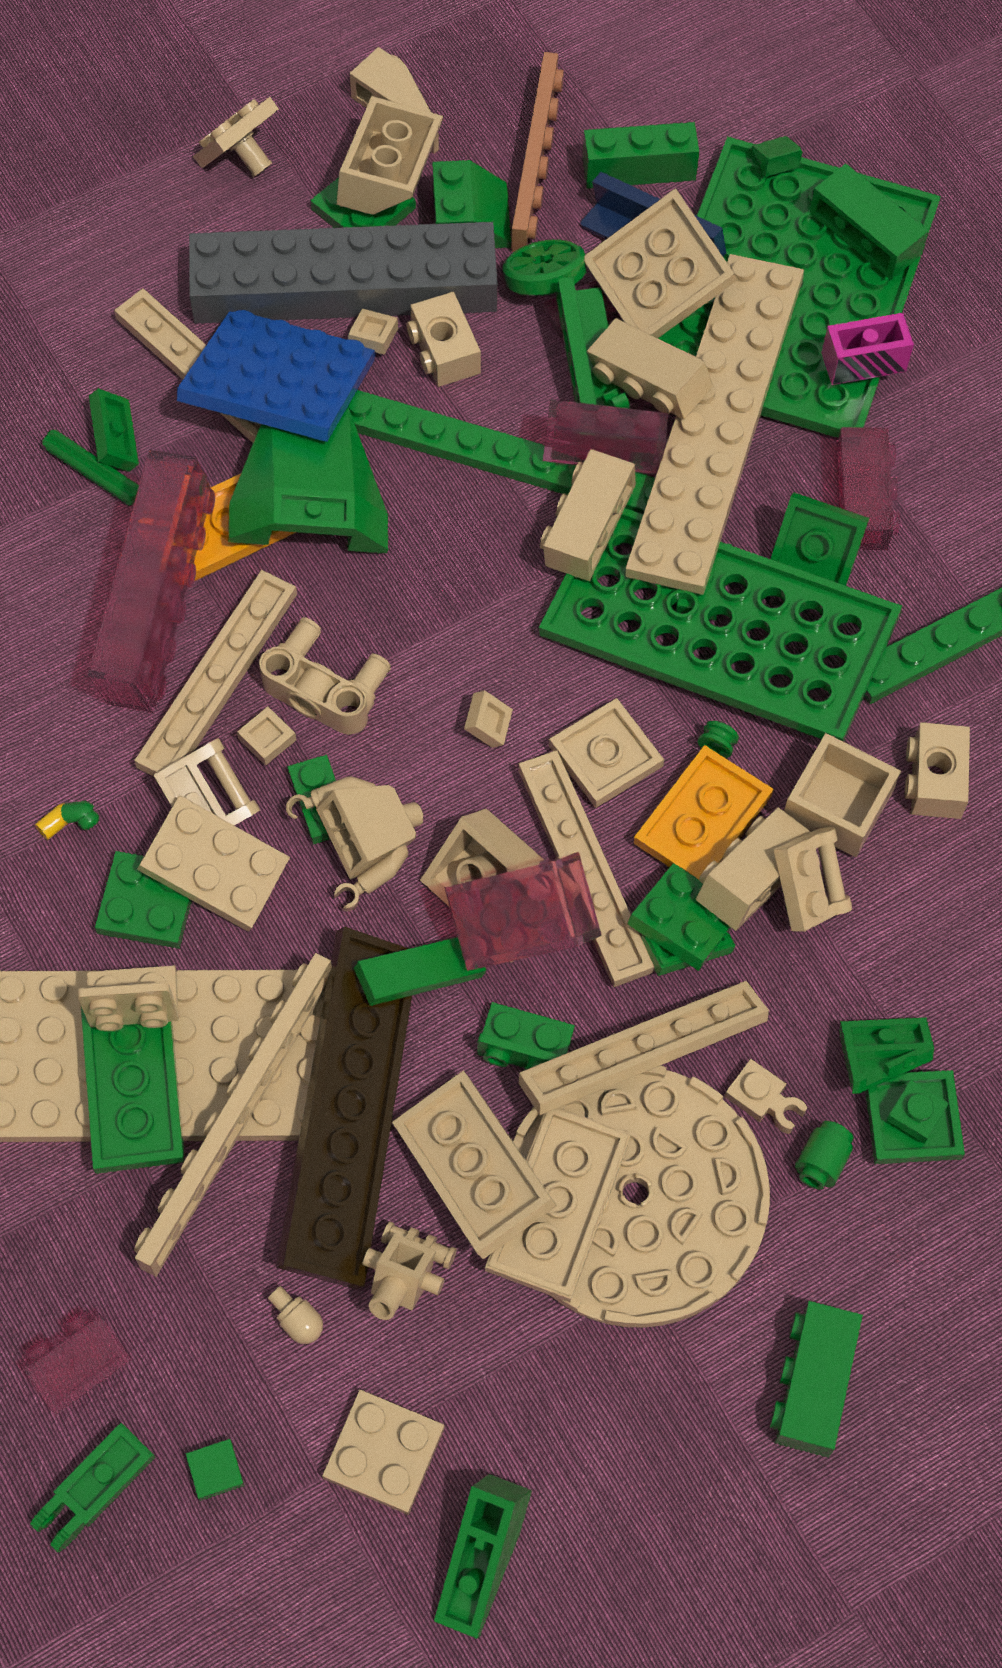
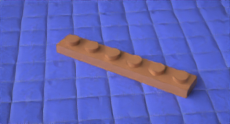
M544 52L512 226V252L528 245L529 239H536L538 217L533 216L534 209H541L544 187L538 186L539 179L546 180L549 157L544 156V151L552 149L554 127H549L550 121H557L559 98H554L555 92H562L564 70L558 69V53Z

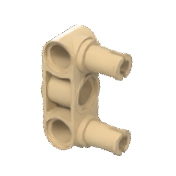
M302 617L285 643H280L277 647H272L262 654L259 665L263 687L269 695L293 707L304 716L316 719L340 733L347 735L356 734L366 727L368 713L373 707L376 698L374 693L390 671L391 665L382 656L372 653L355 679L346 680L324 665L304 658L320 636L321 628L311 619ZM277 669L287 670L283 675L275 676L271 674ZM345 706L357 707L355 711L350 713L341 711Z

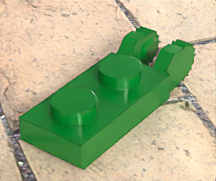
M120 1423L53 1491L55 1495L34 1516L30 1525L37 1532H40L47 1528L60 1514L64 1506L67 1505L75 1516L57 1532L50 1543L57 1553L63 1551L82 1532L85 1525L89 1527L156 1457L129 1429Z

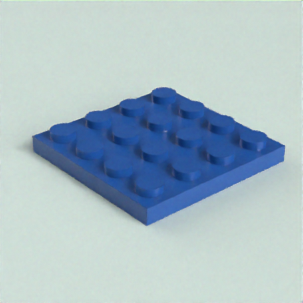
M246 310L229 312L178 386L177 401L328 442L375 360V350L364 347L363 343L358 340L342 339L328 335L321 330H309L290 325L284 320H272L257 316Z

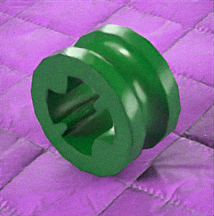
M719 721L706 722L703 729L705 733L701 734L697 741L699 747L702 749L705 745L724 758L731 757L733 753L732 746L736 745L739 740L738 733L725 723Z

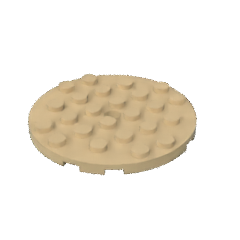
M658 1066L559 1107L631 1134V1139L571 1302L553 1297L560 1304L575 1313L609 1325L642 1328L663 1326L692 1317L711 1307L723 1298L748 1270L757 1254L768 1221L770 1184L767 1167L757 1139L743 1117L740 1118L723 1100V1096L706 1083L693 1076L691 1079L676 1072L666 1070L667 1067ZM535 1107L532 1108L521 1123L513 1141L525 1160L528 1157L544 1115H539ZM632 1182L642 1184L647 1189V1199L641 1202L640 1205L629 1202L623 1195V1189L627 1184Z

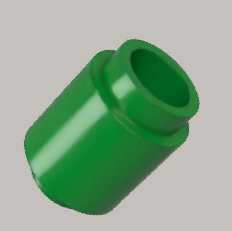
M823 1121L820 1127L814 1128L795 1163V1168L800 1174V1180L807 1186L817 1190H822L824 1187H834L853 1151L851 1144L854 1139L853 1134L844 1126L832 1121Z

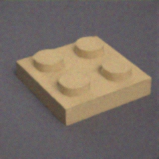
M617 698L549 739V747L552 751H558L564 767L595 808L651 775L664 765V758Z
M359 1390L322 1477L326 1481L409 1515L445 1425L363 1390Z

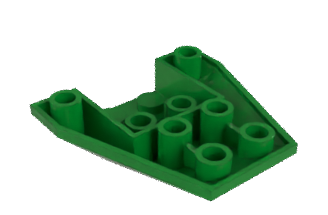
M347 407L328 442L261 424L229 503L228 542L268 545L272 531L348 536V551L388 552V513L349 407Z

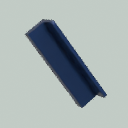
M600 172L592 181L597 204L581 221V227L606 240L660 199ZM694 215L724 257L726 247L723 228Z

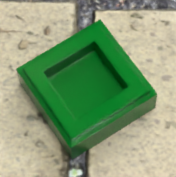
M231 1439L185 1453L199 1501L245 1486Z

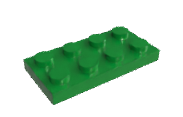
M81 1007L92 1162L95 1174L183 1163L185 1156L172 1021L168 1022L166 1026L159 1028H147L141 1024L123 1025L122 1029L116 1031H101L96 1027H90Z

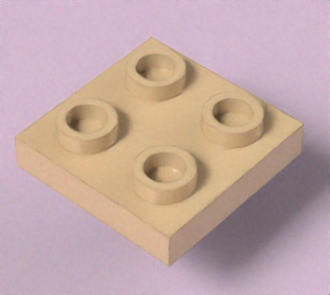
M271 97L261 104H258L253 99L199 141L203 149L193 156L194 159L203 168L226 150L232 151L234 149L252 173L251 175L255 177L272 164V161L268 159L251 136L254 134L252 130L279 110Z

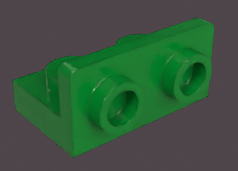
M492 1002L483 1032L480 1033L477 1041V1055L483 1056L486 1062L495 1066L507 1067L508 1064H512L527 1070L567 1054L575 1025Z

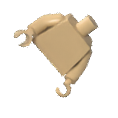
M352 776L344 777L312 790L311 797L309 798L305 795H294L286 804V812L292 819L298 818L292 812V806L297 801H303L307 809L316 806V810L349 878L357 877L358 882L355 884L343 883L335 890L334 898L344 891L354 894V900L342 908L343 911L354 910L359 903V896L365 891L370 894L396 875L408 857L407 846L416 838L414 827H418L423 823V812L416 802L402 805L393 787L389 785L376 786L374 783Z

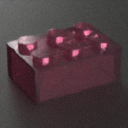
M579 852L472 877L444 887L467 971L578 947L602 936Z

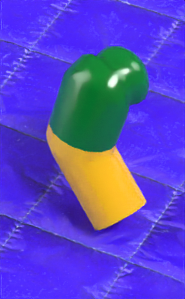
M86 800L67 802L56 806L39 820L35 827L46 840H49L69 823L77 822L81 829L89 830L99 822L100 817L93 810L94 805Z

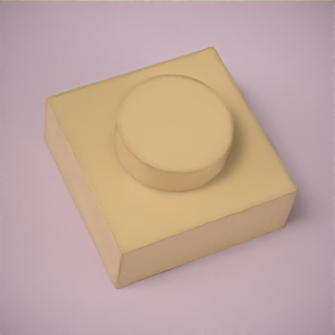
M362 309L348 334V339L358 340L363 343L364 347L385 355L398 330V318Z
M485 690L473 693L464 730L492 748L503 746L513 709Z
M266 707L237 731L238 739L265 766L296 741L295 732L269 707Z

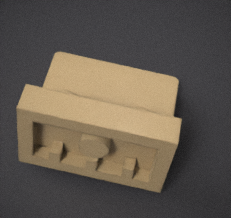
M175 965L87 972V988L78 989V1000L90 1027H96L101 1031H116L122 1029L123 1025L141 1024L147 1028H159L166 1026L170 1021H179L177 970Z

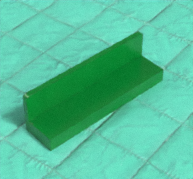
M573 277L560 278L557 282L556 301L581 437L616 433L617 429L613 416L604 404L603 395L615 388L620 395V387L612 383L609 385L604 384L593 374V365L587 353L592 344L608 328L602 290L600 288L576 290Z

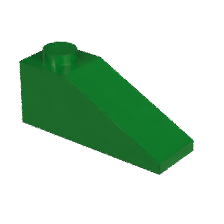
M488 1474L471 1487L434 1622L476 1639L480 1637L519 1538L532 1490Z

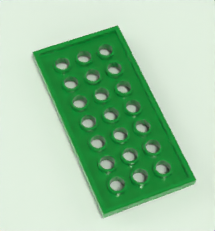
M625 508L590 581L566 573L539 626V635L814 737L822 739L825 733L844 742L901 615L902 605L720 542L704 595L626 577V566L630 554H618L614 551V548L621 543L634 545L643 514ZM610 574L616 576L619 582L614 586L606 587L599 584L598 579ZM738 582L743 584L746 590L741 594L733 595L724 588L729 583ZM641 588H650L656 592V595L649 600H641L634 594ZM767 596H778L784 603L780 607L769 608L762 603V600ZM678 599L689 600L694 605L690 612L684 614L675 612L671 607L674 603L678 602ZM590 606L599 607L603 611V614L595 619H588L581 613ZM806 609H814L822 617L817 621L809 622L802 619L800 613ZM722 614L727 616L731 622L727 626L716 627L709 622V619L714 615ZM625 620H635L640 624V628L634 632H624L618 626ZM850 622L857 625L860 631L854 635H845L837 627L842 623ZM753 628H762L769 635L764 640L755 641L750 639L746 633ZM663 633H670L676 636L678 640L671 646H662L657 643L656 638ZM797 641L804 644L807 649L805 652L796 655L787 652L784 646L789 642ZM699 647H709L716 654L708 660H701L695 657L693 652ZM829 655H837L845 661V664L839 668H830L822 660ZM744 660L751 663L753 669L748 673L740 674L735 672L731 665L736 661ZM776 674H783L788 676L792 682L786 687L778 688L773 686L769 679ZM814 688H822L829 693L830 697L825 701L817 702L810 699L807 693Z

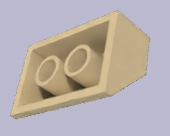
M371 96L339 172L337 205L373 215L412 198L442 124L443 116Z
M483 809L460 818L420 879L422 883L509 962L515 961L556 922L578 890L488 809Z

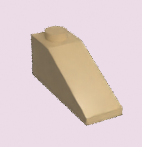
M380 47L376 48L350 72L351 98L367 108L371 96L431 112L407 66L400 58L390 55ZM439 132L430 151L433 154L439 150Z

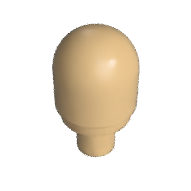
M282 1286L278 1287L268 1297L271 1303L281 1312L277 1316V1320L280 1322L279 1325L295 1342L310 1344L320 1337L323 1330V1320L307 1300H303L300 1296L294 1300Z

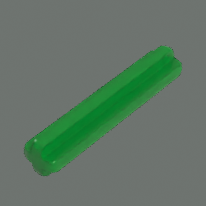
M50 430L43 438L42 445L45 450L125 504L134 505L137 499L140 498L142 490L138 484L110 465L98 462V458L59 431Z

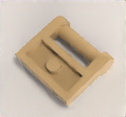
M219 738L153 775L171 807L178 796L181 795L232 825H236L260 811L256 801H250L222 753V750L225 748ZM206 759L236 808L235 811L228 815H225L197 767V764Z
M835 827L813 830L774 849L791 931H807L835 915L844 914L853 909L850 896L845 895L834 845L838 841ZM816 848H818V851H819V856H820V861H821L822 870H823V874H824V879H825V884H826V888H827L828 898H827V896H826L825 889H824V884H823V880H822L821 870H820V866H819V865H820V862H819V857H818L817 852H816Z

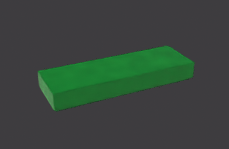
M470 934L361 960L354 967L370 1006L482 978L487 971Z

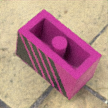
M898 313L827 326L822 357L831 385L906 372L914 344L904 314Z

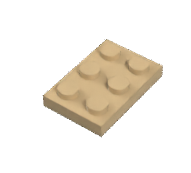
M179 795L137 870L249 932L290 857Z

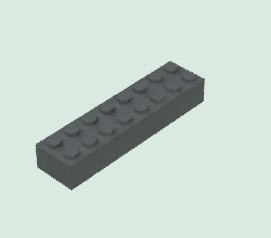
M493 222L189 233V284L194 324L222 323L229 312L246 310L254 315L272 320L358 317L362 309L389 316L411 315V304L453 291L463 313L497 312V271Z

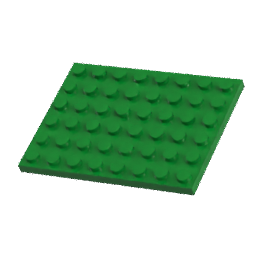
M727 136L697 216L723 228L726 247L724 259L726 262L729 255L732 254L804 269L802 285L761 415L858 444L881 376L831 385L822 357L827 326L902 313L921 256L891 280L810 213L814 188L838 170L839 167L801 157L799 168L765 177L751 149L752 145L755 144ZM864 175L869 183L884 195L890 196L897 206L911 217L918 219L924 228L930 232L941 196ZM715 297L658 339L696 357Z

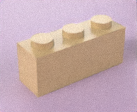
M617 318L587 350L593 365L592 372L601 382L607 385L612 383L622 388L632 398H642L652 403L656 409L664 414L672 413L685 419L713 387L705 361Z
M590 449L584 463L578 462L572 476L573 486L568 495L564 493L561 496L556 509V521L553 527H546L540 542V548L544 549L545 566L590 581L636 486L634 463Z
M779 807L766 819L762 816L758 817L747 831V837L743 841L736 838L725 851L723 860L720 863H717L715 860L712 861L703 871L699 878L703 885L696 901L736 931L782 886L774 849L811 831Z

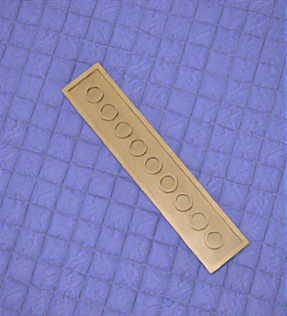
M732 254L729 255L727 263L739 280L715 297L696 355L697 358L705 361L713 387L685 419L678 416L675 418L626 566V577L701 595H704L804 276V269Z

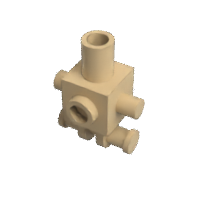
M389 1221L381 1238L382 1243H388L384 1252L381 1253L369 1248L363 1259L364 1266L375 1270L371 1294L374 1296L369 1302L371 1313L379 1319L389 1320L393 1318L399 1306L413 1310L424 1290L438 1296L445 1279L431 1273L433 1262L442 1264L443 1268L449 1269L454 1261L457 1248H448L436 1243L437 1237L430 1234L424 1240L419 1238L420 1231L411 1227L407 1231Z

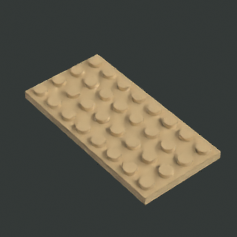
M177 970L179 1021H172L183 1141L205 1140L207 1136L204 1135V1129L208 1120L215 1111L221 1113L229 1100L226 1097V1093L230 1083L238 1073L241 1075L245 1073L251 1062L248 1057L252 1046L260 1036L265 1038L273 1025L270 1022L273 1011L282 999L287 1001L295 988L292 986V982L298 970ZM0 971V1142H91L81 1004L78 1000V989L87 988V972L92 971ZM326 989L237 1141L299 1140Z

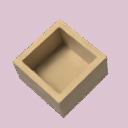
M825 733L788 797L784 812L809 831L824 827H835L838 841L834 843L835 847L857 858L891 797L901 770Z

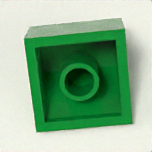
M471 160L432 162L435 224L493 222L495 248H511L507 182Z

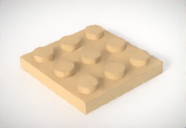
M676 188L585 255L586 265L624 322L656 338L662 336L739 280Z

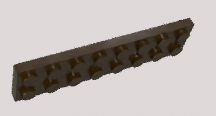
M345 926L336 931L331 958L332 968L327 980L276 1268L359 1289L365 1286L368 1267L363 1265V1259L372 1244L412 996L370 1006L354 970L357 962L410 948Z

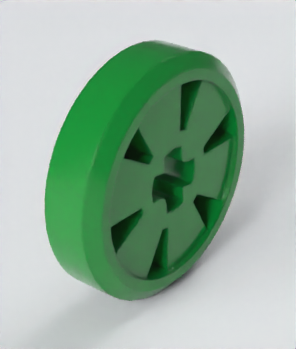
M543 240L525 245L513 252L503 264L506 286L513 292L526 296L555 294L557 292L558 279L573 277L574 284H576L587 272L583 248L566 240Z

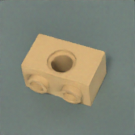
M454 291L411 304V321L406 323L407 331L412 344H419L422 350L420 352V360L426 374L432 373L437 387L481 374V351Z
M920 722L915 737L908 738L906 761L913 762L912 774H907L905 799H912L911 815L962 818L968 804L970 727ZM928 767H939L945 774H935Z

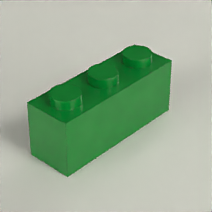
M695 122L584 130L582 160L586 189L593 188L592 181L600 172L629 185L696 181L700 151Z
M845 163L814 188L810 213L891 280L923 254L929 231L924 228L918 219L908 215L896 205L890 196L880 192L869 183L863 174L856 172L848 164Z
M808 1301L803 1314L795 1312L789 1339L797 1341L793 1358L785 1356L779 1383L787 1385L784 1402H775L770 1421V1428L777 1430L775 1444L827 1458L833 1453L836 1446L862 1314Z

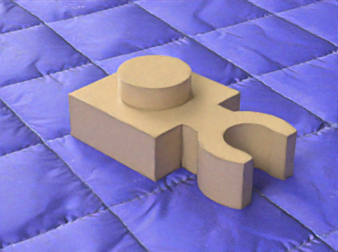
M752 1059L749 1060L724 1096L759 1122L767 1113L773 1116L776 1127L786 1134H790L795 1125L784 1117V1112L793 1110L803 1117L807 1110V1106L802 1100L795 1097L785 1098L782 1096L781 1093L784 1091L786 1083Z

